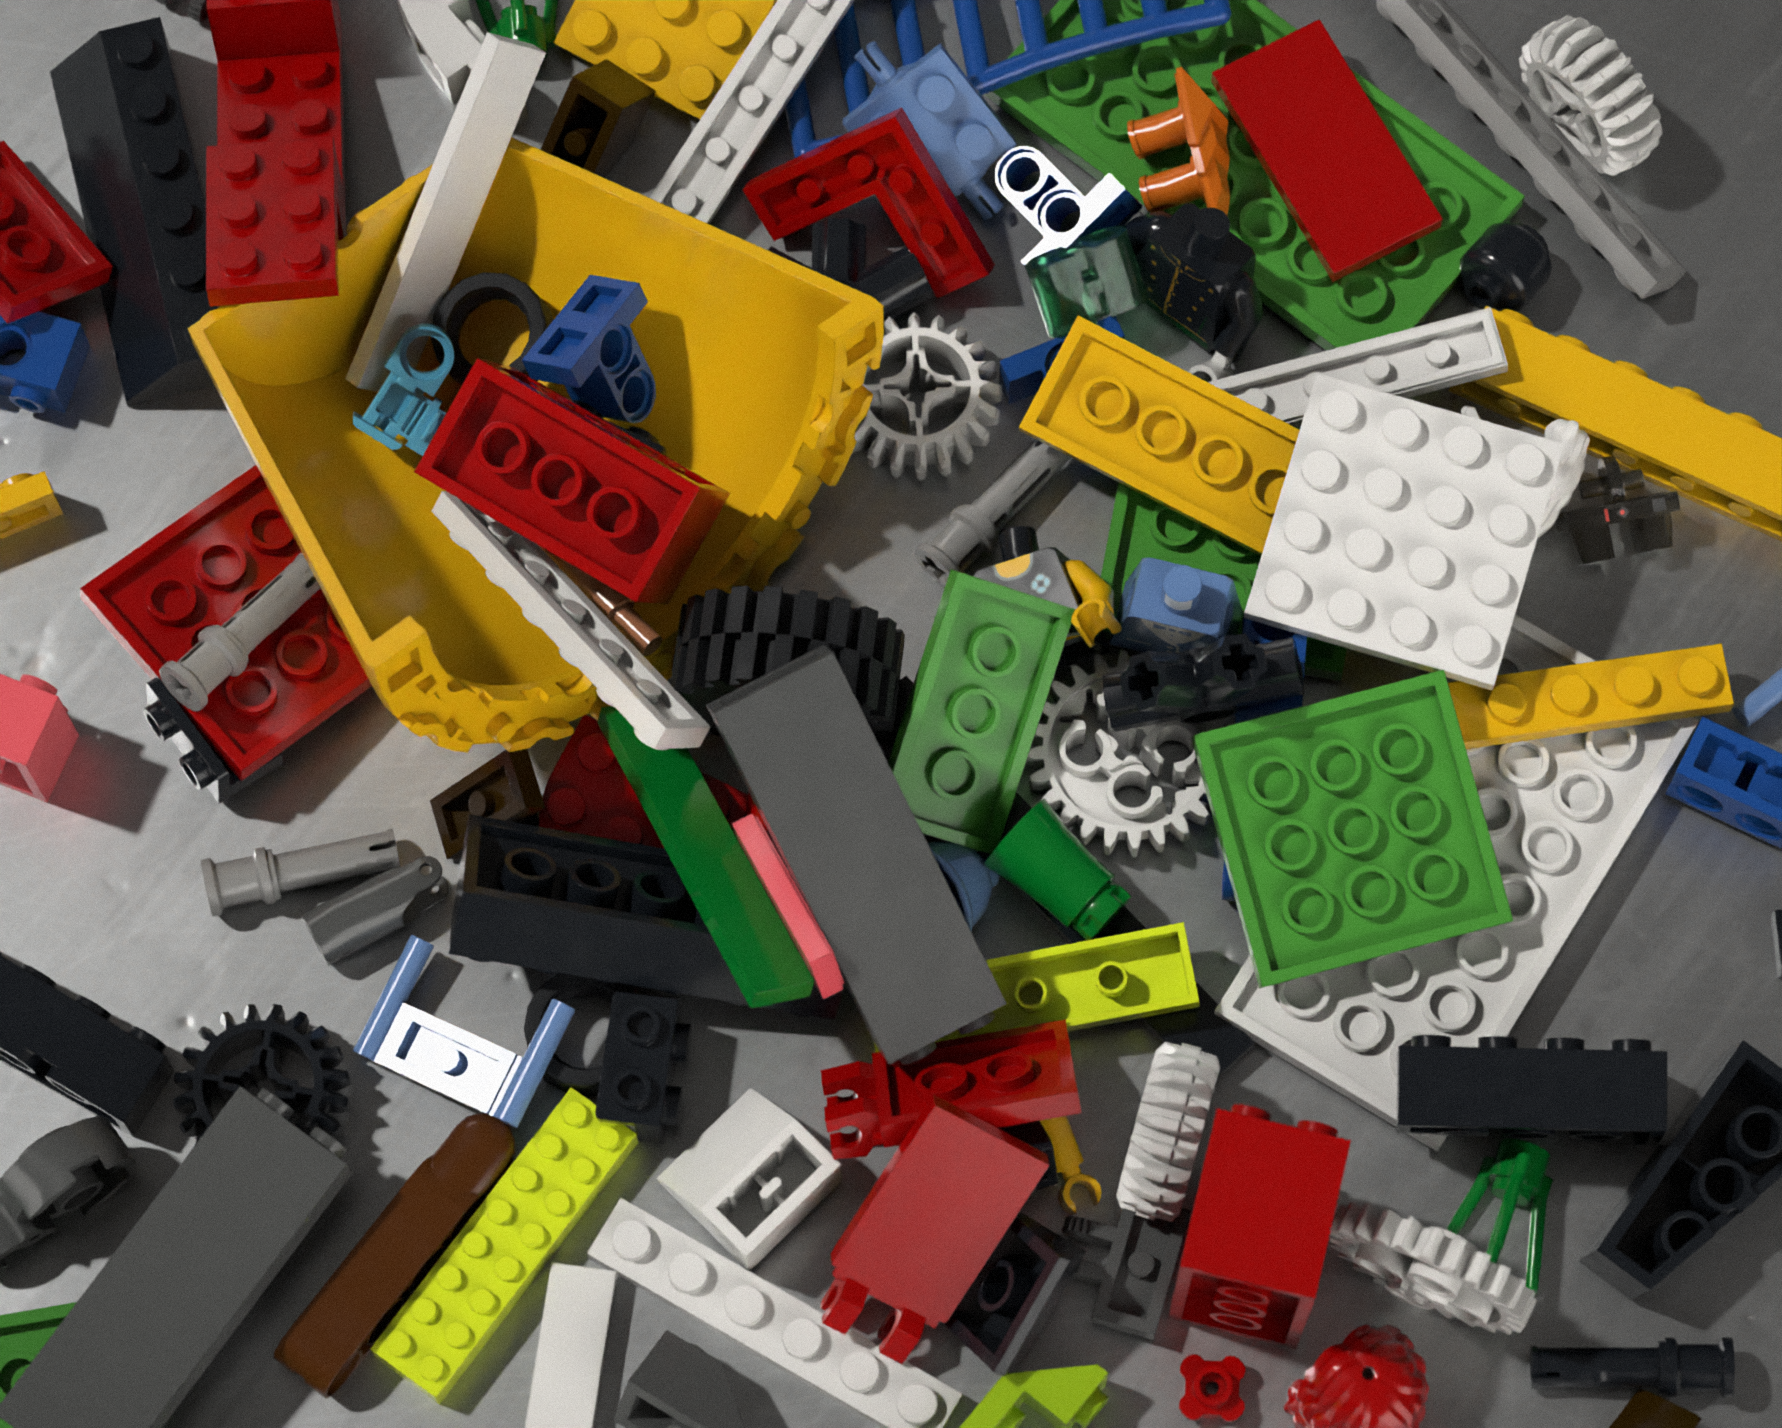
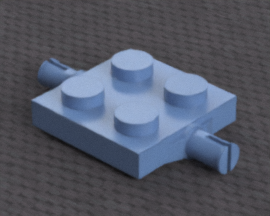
M876 41L867 44V52L879 66L874 63L863 48L854 58L859 61L877 85L864 103L842 119L845 128L851 132L902 107L954 196L963 193L979 212L983 220L991 218L993 215L990 207L997 213L1004 206V203L1000 201L982 177L991 164L1017 145L1016 138L941 43L917 62L901 66L898 69L889 61L878 47ZM981 196L986 200L990 207L985 203Z

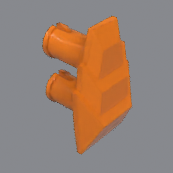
M1182 67L1176 68L1174 75L1179 96L1178 107L1127 122L1130 143L1135 155L1140 160L1148 155L1186 143L1189 144L1192 152L1190 163L1139 178V187L1144 205L1149 213H1154L1201 198L1207 207L1217 208L1228 216L1230 192L1227 176L1230 156L1226 138L1229 121Z

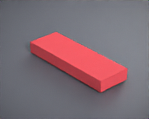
M750 814L733 822L732 825L739 844L810 971L821 997L825 999L844 990L843 984L845 982L834 952L758 816L754 817L753 814Z

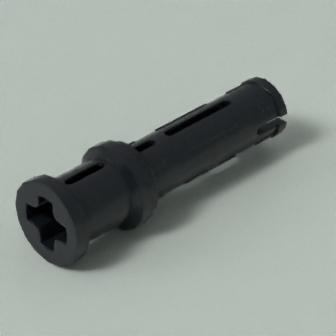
M1664 1337L1663 1341H1657V1347L1530 1346V1359H1532V1362H1530L1531 1389H1538L1539 1387L1657 1388L1658 1394H1664L1665 1398H1676L1679 1391H1719L1723 1398H1733L1735 1356L1732 1337H1721L1718 1344H1678L1675 1337Z

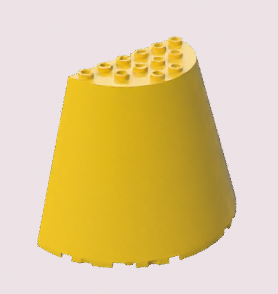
M511 137L449 290L461 280L483 272L506 273L526 283L552 312L553 319H555L590 274L640 283L648 303L633 320L630 327L654 376L656 384L654 406L648 417L636 424L607 418L603 419L625 429L629 426H634L649 432L659 441L660 445L665 447L667 457L730 493L669 603L655 604L634 601L633 609L663 638L660 647L651 655L644 657L668 680L672 675L680 612L683 603L687 604L688 598L695 594L705 597V591L716 588L727 593H731L732 586H749L753 591H763L765 586L768 585V580L773 571L790 558L805 536L796 529H800L808 522L811 511L807 507L813 500L822 482L828 486H836L856 445L855 431L860 422L867 416L873 394L863 386L867 365L872 370L880 368L884 337V307L868 294ZM430 165L419 174L406 179L401 186L368 208L358 211L351 218L346 230L347 236L338 241L339 296L223 305L207 312L199 321L187 329L199 357L383 705L412 733L419 737L427 736L437 746L452 751L468 753L473 744L499 743L508 752L531 748L542 738L549 737L556 741L574 734V728L569 722L586 714H590L598 721L601 707L610 705L597 695L595 685L579 668L569 664L561 657L559 647L541 628L533 625L523 616L522 608L505 589L495 585L488 579L485 574L486 569L475 557L450 538V531L431 512L441 492L445 490L414 473L422 456L405 446L408 440L398 434L396 437L403 441V446L400 449L392 450L354 426L353 412L355 411L363 416L378 392L357 388L345 379L432 168V165ZM492 300L481 304L468 315L460 330L459 344L462 355L471 365H474L476 359L479 358L509 366L522 354L529 341L530 328L526 315L518 306L506 300ZM431 336L428 338L416 367L420 371H431L440 365L435 355ZM448 374L434 397L425 392L423 395L432 401L435 397L442 400L439 408L447 413L461 385ZM538 380L541 384L571 400L564 385Z

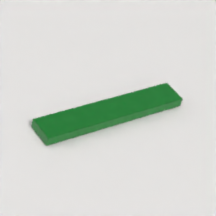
M612 706L601 707L597 723L750 1009L809 997L815 981L688 748L653 749L636 737L634 733L635 728L616 708Z

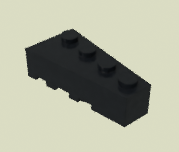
M0 952V1061L95 1116L108 1118L113 1126L134 1137L175 1071L166 1055L162 1054L166 1045L150 1033L136 1026H133L129 1033L108 1021L111 1014L95 1002L81 995H78L75 1000L57 990L55 988L56 983L45 974L26 964L20 967L3 957Z
M1412 1036L1411 1046H1399L1397 1053L1396 1133L1483 1137L1489 1135V1129H1502V1136L1541 1140L1555 1137L1556 1130H1569V1138L1577 1139V1142L1606 1143L1607 1140L1621 1139L1622 1132H1634V1145L1657 1146L1667 1132V1051H1651V1041L1642 1039L1611 1041V1050L1584 1049L1585 1040L1578 1038L1545 1039L1544 1049L1518 1048L1517 1038L1505 1036L1478 1038V1047H1451V1037Z
M1744 1040L1722 1053L1578 1261L1632 1300L1652 1290L1714 1237L1719 1230L1737 1215L1741 1214L1761 1194L1782 1177V1068Z

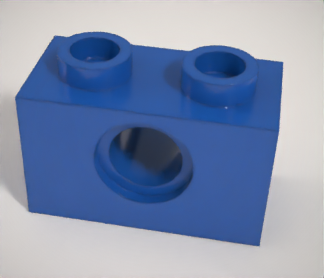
M40 311L8 324L0 316V358L6 352L13 349L26 351L24 357L19 362L12 365L0 364V394L8 396L10 402L30 412L43 413L45 408L66 413L91 347L81 323Z

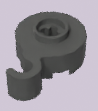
M95 1116L82 1119L45 1134L32 1143L3 1174L0 1179V1273L8 1268L7 1263L3 1259L4 1257L18 1249L29 1247L43 1237L58 1231L52 1219L77 1208L80 1209L84 1216L113 1196L129 1180L131 1175L126 1170V1167L135 1164L136 1159L108 1118Z

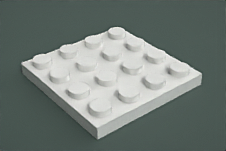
M1317 373L1245 608L1244 618L1432 673L1444 670L1447 678L1493 690L1565 443Z

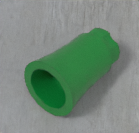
M1045 798L1038 802L1011 829L984 864L985 867L1017 886L1047 909L1066 928L1073 925L1074 929L1085 940H1092L1098 936L1132 897L1123 887L1113 881L1115 875L1093 856L1066 827Z

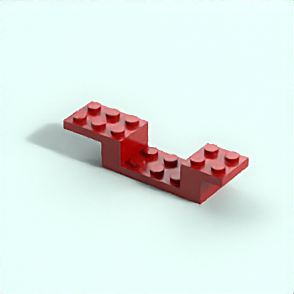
M207 0V13L217 57V145L206 146V291L209 305L211 307L339 296L338 241L346 236L342 22L338 0Z

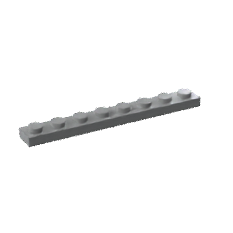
M1375 0L1380 14L1390 23L1399 26L1416 45L1415 50L1420 59L1428 66L1437 69L1455 89V96L1461 105L1467 110L1476 113L1494 133L1497 145L1506 154L1517 158L1533 176L1534 184L1538 191L1548 200L1557 203L1574 222V229L1578 236L1590 246L1597 248L1614 267L1615 276L1624 287L1637 293L1643 299L1671 289L1687 271L1444 0Z

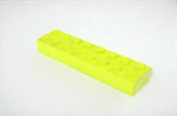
M1184 922L985 960L1007 1004L994 1010L995 1018L984 1027L967 1034H960L957 1029L935 1042L1066 1019L1067 1030L1070 1032L1200 1007ZM874 1043L875 1052L877 1053L879 1051Z
M572 1087L370 1348L375 1358L439 1405L639 1143L637 1134L625 1125L598 1121L595 1115L596 1104Z

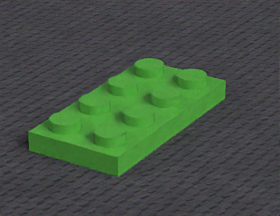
M950 570L888 760V764L923 834L991 854L998 846L1075 609L956 570Z

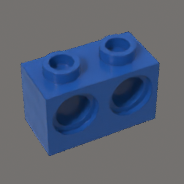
M1702 716L1665 794L1782 849V753Z

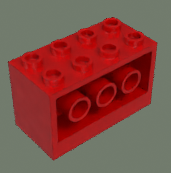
M479 358L476 359L414 471L419 476L612 589L640 603H669L730 495L728 491L535 379H531L516 368Z
M1234 1104L1231 1106L1230 1111L1217 1108L1168 1318L1297 1349L1316 1298L1351 1140L1337 1137L1338 1130L1321 1122L1301 1120L1298 1121L1297 1127L1270 1121L1271 1114L1250 1105Z

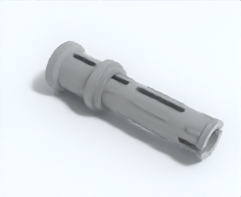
M1034 439L1026 450L990 484L989 488L971 505L964 504L956 507L950 513L951 522L930 544L921 543L914 550V555L919 565L933 580L945 587L951 569L963 573L983 552L991 553L998 546L999 532L1006 523L1033 498L1071 457Z
M299 553L293 562L222 626H206L199 633V642L177 662L167 661L160 668L159 673L164 685L181 704L193 711H200L208 703L207 695L229 675L233 677L239 676L247 667L246 664L249 661L248 654L321 589L303 553Z
M393 829L273 855L272 849L265 850V847L254 850L253 856L220 863H214L211 858L201 860L212 916L222 915L224 907L263 900L266 905L275 904L276 900L282 899L281 892L401 867Z

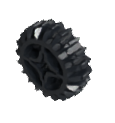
M248 1004L244 1010L246 1022L236 1024L229 1012H222L220 1022L225 1031L216 1036L210 1028H200L198 1035L206 1046L203 1052L194 1047L184 1048L182 1056L195 1070H182L175 1073L174 1081L176 1085L189 1092L174 1098L173 1106L178 1113L190 1114L180 1123V1129L185 1137L200 1135L195 1145L214 1121L211 1095L224 1096L228 1103L240 1086L248 1092L253 1086L259 1089L258 1082L267 1080V1076L275 1090L274 1095L294 1110L293 1113L302 1114L303 1109L306 1108V1111L294 1126L307 1135L311 1133L315 1126L328 1135H340L342 1131L340 1123L328 1114L349 1111L350 1101L348 1097L335 1091L344 1089L351 1084L350 1075L346 1070L334 1069L341 1063L344 1056L339 1046L324 1048L330 1038L327 1029L324 1026H319L307 1032L309 1019L305 1013L298 1011L285 1025V1012L281 1005L273 1004L268 1011L267 1019L261 1020L256 1006ZM255 1047L253 1057L246 1066L238 1070L222 1069L234 1056ZM281 1047L294 1051L310 1064L314 1076L313 1089L301 1087L298 1080L282 1076L283 1063L279 1058Z

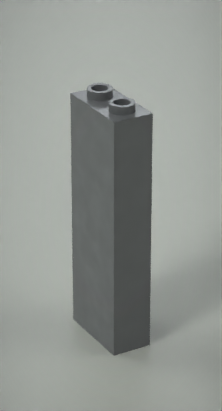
M822 645L707 704L706 707L793 881L834 952L845 985L878 1051L890 1065L900 1060L901 1064L916 1062L937 1048L936 1040L958 1029L960 1034H967L989 1024L995 1018L993 1011L1007 1003L834 653L825 645Z
M240 1086L0 1403V1418L13 1428H163L353 1172L350 1167L341 1160L347 1149L317 1126L314 1127L309 1135L288 1121L294 1110L265 1088H262L255 1097Z

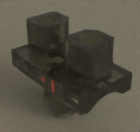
M1608 456L1598 460V477L1580 480L1578 483L1582 499L1602 496L1605 504L1560 512L1555 521L1557 532H1568L1569 542L1577 563L1588 564L1615 558L1609 524L1629 520L1635 553L1672 547L1673 535L1670 512L1681 509L1677 491L1669 493L1660 492L1625 499V491L1644 487L1643 472L1641 469L1621 472L1616 458Z

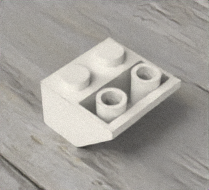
M750 1088L657 1177V1181L745 1269L751 1271L842 1182L841 1163L837 1159L833 1160L832 1154L794 1117Z

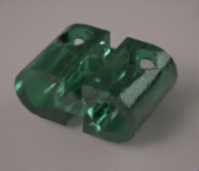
M1112 226L1095 231L1076 239L1077 244L1069 248L1059 246L1039 254L1026 262L1024 266L1049 337L1067 336L1078 315L1094 324H1098L1097 319L1108 314L1113 318L1141 306L1148 300L1149 297L1126 227Z

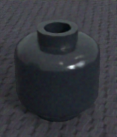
M1501 222L1491 225L1460 260V280L1469 301L1481 310L1489 306L1498 311L1509 309L1519 312L1549 280L1552 264L1547 243L1535 229L1525 224Z

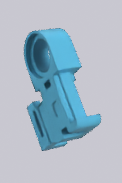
M422 323L410 327L402 334L384 363V367L391 372L363 416L355 411L353 412V424L357 429L392 450L400 449L403 446V441L396 437L399 434L408 440L405 446L421 456L424 455L446 412L439 408L442 400L435 397L432 401L424 396L423 393L425 392L434 397L454 362L453 344L449 335L443 329L433 324ZM431 336L442 344L444 358L437 368L431 371H420L409 363L406 355L407 348L417 337Z

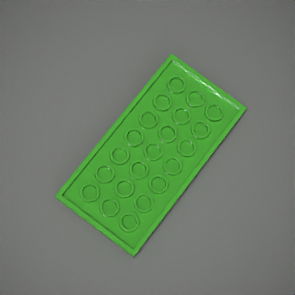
M1059 0L1043 18L1048 43L1084 33L1077 0ZM1102 0L1108 26L1144 17L1140 0ZM1166 0L1168 11L1204 4L1203 0ZM1229 0L1231 17L1224 25L1159 38L1094 55L1039 72L984 94L986 98L1099 182L1110 173L1143 206L1139 212L1146 215L1150 213L1147 211L1141 196L1139 178L1190 163L1192 152L1189 144L1186 143L1148 155L1140 160L1135 155L1130 143L1127 122L1178 107L1179 96L1174 73H1176V68L1182 67L1229 121L1226 138L1230 156L1227 176L1230 192L1228 210L1229 231L1250 246L1256 255L1254 279L1261 302L1326 351L1421 326L1460 280L1461 257L1491 225L1509 222L1522 207L1525 198L1518 190L1351 69L1443 218L1441 228L1332 282L1211 83L1212 72L1297 30L1258 0ZM1023 41L1008 58L1025 52ZM1201 198L1188 202L1200 209L1207 208L1206 203ZM1184 204L1163 211L1173 215Z

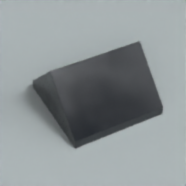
M1019 1211L945 1325L994 1373L1002 1376L1009 1374L1023 1364L1086 1251Z

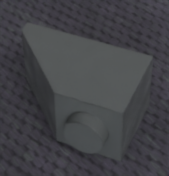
M668 1330L665 1331L628 1380L613 1419L625 1428H745L724 1364L708 1355L699 1346L688 1343Z

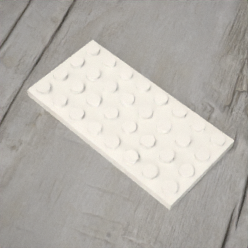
M1515 614L1497 675L1595 662V660ZM1446 677L1447 682L1457 681ZM1689 717L1466 749L1513 921L1260 989L1251 956L1249 955L1215 1009L1214 1014L1245 1032L1252 1041L1396 1127L1397 1053L1399 1046H1411L1412 1036L1417 1035L1451 1037V1047H1478V1038L1509 1036L1693 734L1699 721ZM1408 1134L1437 1152L1448 1136Z

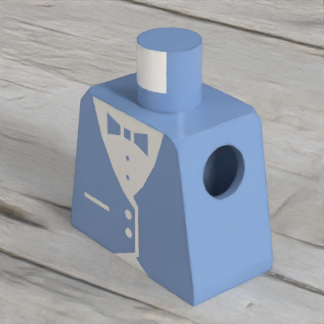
M1151 557L1142 558L1125 582L1116 616L1122 630L1115 635H1111L1110 645L1139 652L1180 653L1195 648L1208 647L1223 636L1237 635L1243 611L1233 579L1187 565H1179Z

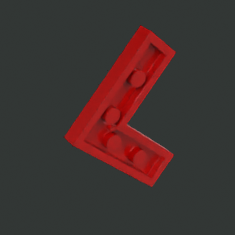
M902 107L750 179L742 189L773 241L875 194L906 247L911 253H914L922 266L937 298L988 276L995 266Z

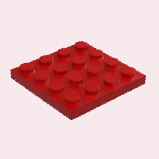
M255 465L80 588V598L151 679L159 677L162 681L159 670L167 661L177 662L199 642L198 635L206 626H222L293 562L302 551L257 465ZM320 589L248 654L249 661L246 664L247 667L239 676L233 677L229 675L207 695L208 703L200 711H193L181 704L175 697L174 699L205 741L236 776L243 781L372 685L322 589Z

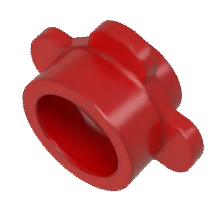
M1197 1354L1187 1356L1180 1365V1374L1185 1379V1395L1179 1401L1181 1414L1191 1421L1199 1420L1201 1417L1210 1419L1221 1417L1226 1422L1238 1420L1245 1410V1403L1239 1397L1240 1380L1243 1379L1246 1372L1243 1362L1235 1356H1227L1222 1361H1206ZM1214 1382L1218 1385L1219 1390L1215 1394H1209L1206 1391V1385Z

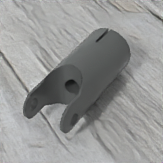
M423 856L403 867H396L380 873L301 914L323 959L329 966L406 926L419 917L423 911L443 901L448 895L449 885L442 876L441 863L432 856ZM424 866L432 868L431 873L428 875L421 874L420 870ZM432 885L439 887L438 892L435 894L427 892L428 888Z

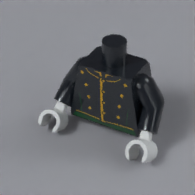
M1185 203L1173 215L1161 210L1133 218L1101 252L1099 257L1102 262L1098 266H1090L1071 279L1067 286L1068 294L1078 288L1083 281L1093 286L1095 299L1085 308L1088 311L1093 310L1111 295L1113 291L1112 277L1115 274L1122 276L1119 281L1121 286L1209 353L1214 349L1216 350L1211 360L1198 364L1188 371L1202 380L1206 378L1207 374L1211 377L1212 381L1234 375L1230 363L1232 360H1240L1262 320L1264 311L1254 279L1256 255L1253 249L1229 231L1230 221L1223 211L1212 207L1200 209L1192 203Z

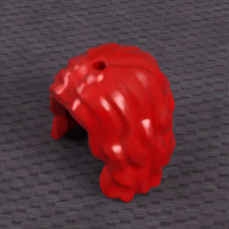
M1369 1324L1359 1326L1349 1333L1342 1343L1327 1348L1315 1363L1305 1371L1304 1380L1297 1379L1288 1387V1401L1284 1405V1410L1286 1413L1293 1415V1424L1296 1428H1419L1420 1422L1423 1421L1426 1414L1425 1402L1429 1393V1385L1426 1376H1424L1427 1372L1426 1362L1423 1357L1415 1352L1414 1345L1409 1337L1403 1334L1397 1327L1389 1324L1381 1327ZM1364 1368L1372 1370L1373 1377L1371 1380L1363 1377L1362 1371Z

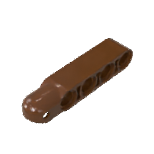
M476 1113L468 1116L457 1124L436 1152L414 1171L289 1328L274 1352V1359L293 1374H298L305 1379L304 1382L324 1398H329L337 1392L366 1357L379 1336L515 1161L517 1145L511 1128L506 1123L485 1113Z

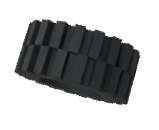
M732 586L731 593L716 588L705 591V597L693 595L688 598L687 604L683 603L681 607L670 684L710 725V734L721 737L706 707L707 704L825 645L834 653L876 740L885 742L890 738L894 728L905 634L902 629H896L897 623L891 618H878L877 610L868 606L853 608L851 607V600L837 596L826 600L818 598V592L800 589V594L784 593L783 587L765 586L764 591H753L749 586Z

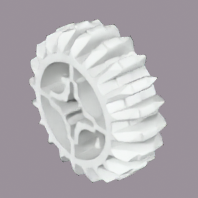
M1566 15L1558 21H1552L1531 36L1529 42L1522 46V55L1519 57V63L1523 71L1521 73L1522 82L1530 90L1528 95L1598 173H1606L1614 177L1620 172L1622 173L1631 167L1637 166L1650 156V151L1659 145V137L1663 132L1659 122L1661 119L1660 110L1652 102L1654 100V93L1646 88L1642 80L1643 74L1637 72L1631 64V56H1625L1618 48L1616 40L1605 37L1600 27L1596 25L1591 26L1588 20L1580 16L1574 18Z
M915 312L909 316L908 328L899 329L897 322L888 317L884 321L885 336L883 337L880 368L872 370L867 365L863 386L873 394L867 416L860 422L855 431V440L857 442L853 452L856 453L869 448L867 463L872 469L881 465L886 459L891 460L890 474L895 479L903 473L905 465L914 466L915 477L920 481L926 478L927 465L936 464L938 471L946 477L951 472L950 457L954 456L960 462L968 465L973 460L971 445L985 448L990 441V433L986 427L996 426L999 422L1000 411L994 405L1002 400V387L992 382L997 378V365L994 361H982L985 357L986 347L981 340L965 345L967 329L964 328L963 324L955 328L948 335L944 333V319L940 315L934 318L930 328L920 327V318ZM926 359L948 367L961 381H955L954 375H941L934 372L928 366ZM906 360V365L900 373L892 377L880 378V384H872L874 379L883 370L897 362ZM915 376L919 377L920 391L925 392L924 402H921V417L919 418L915 415V402H910L911 392L914 391ZM955 409H964L962 414L951 425L938 432L929 434V428L935 420L943 416L954 415ZM880 412L882 418L899 420L906 426L909 435L888 428L873 413Z
M1165 1042L1156 1049L1116 1197L1120 1208L1136 1212V1216L1150 1220L1158 1218L1172 1222L1180 1215L1220 1070L1217 1056L1202 1052L1201 1048L1185 1043L1177 1045Z

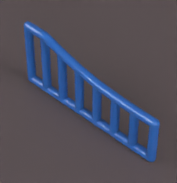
M890 0L902 66L915 63L925 55L915 0ZM952 0L967 78L981 95L1039 72L1094 55L1159 38L1224 25L1231 17L1229 0H1203L1204 4L1171 11L1167 10L1166 0H1140L1144 17L1108 26L1102 0H1077L1084 33L1048 43L1040 0H1015L1025 52L990 66L977 0ZM853 3L834 31L849 113L864 103L870 95L866 70L854 58L862 47ZM804 77L785 106L794 158L842 136L838 135L816 140Z

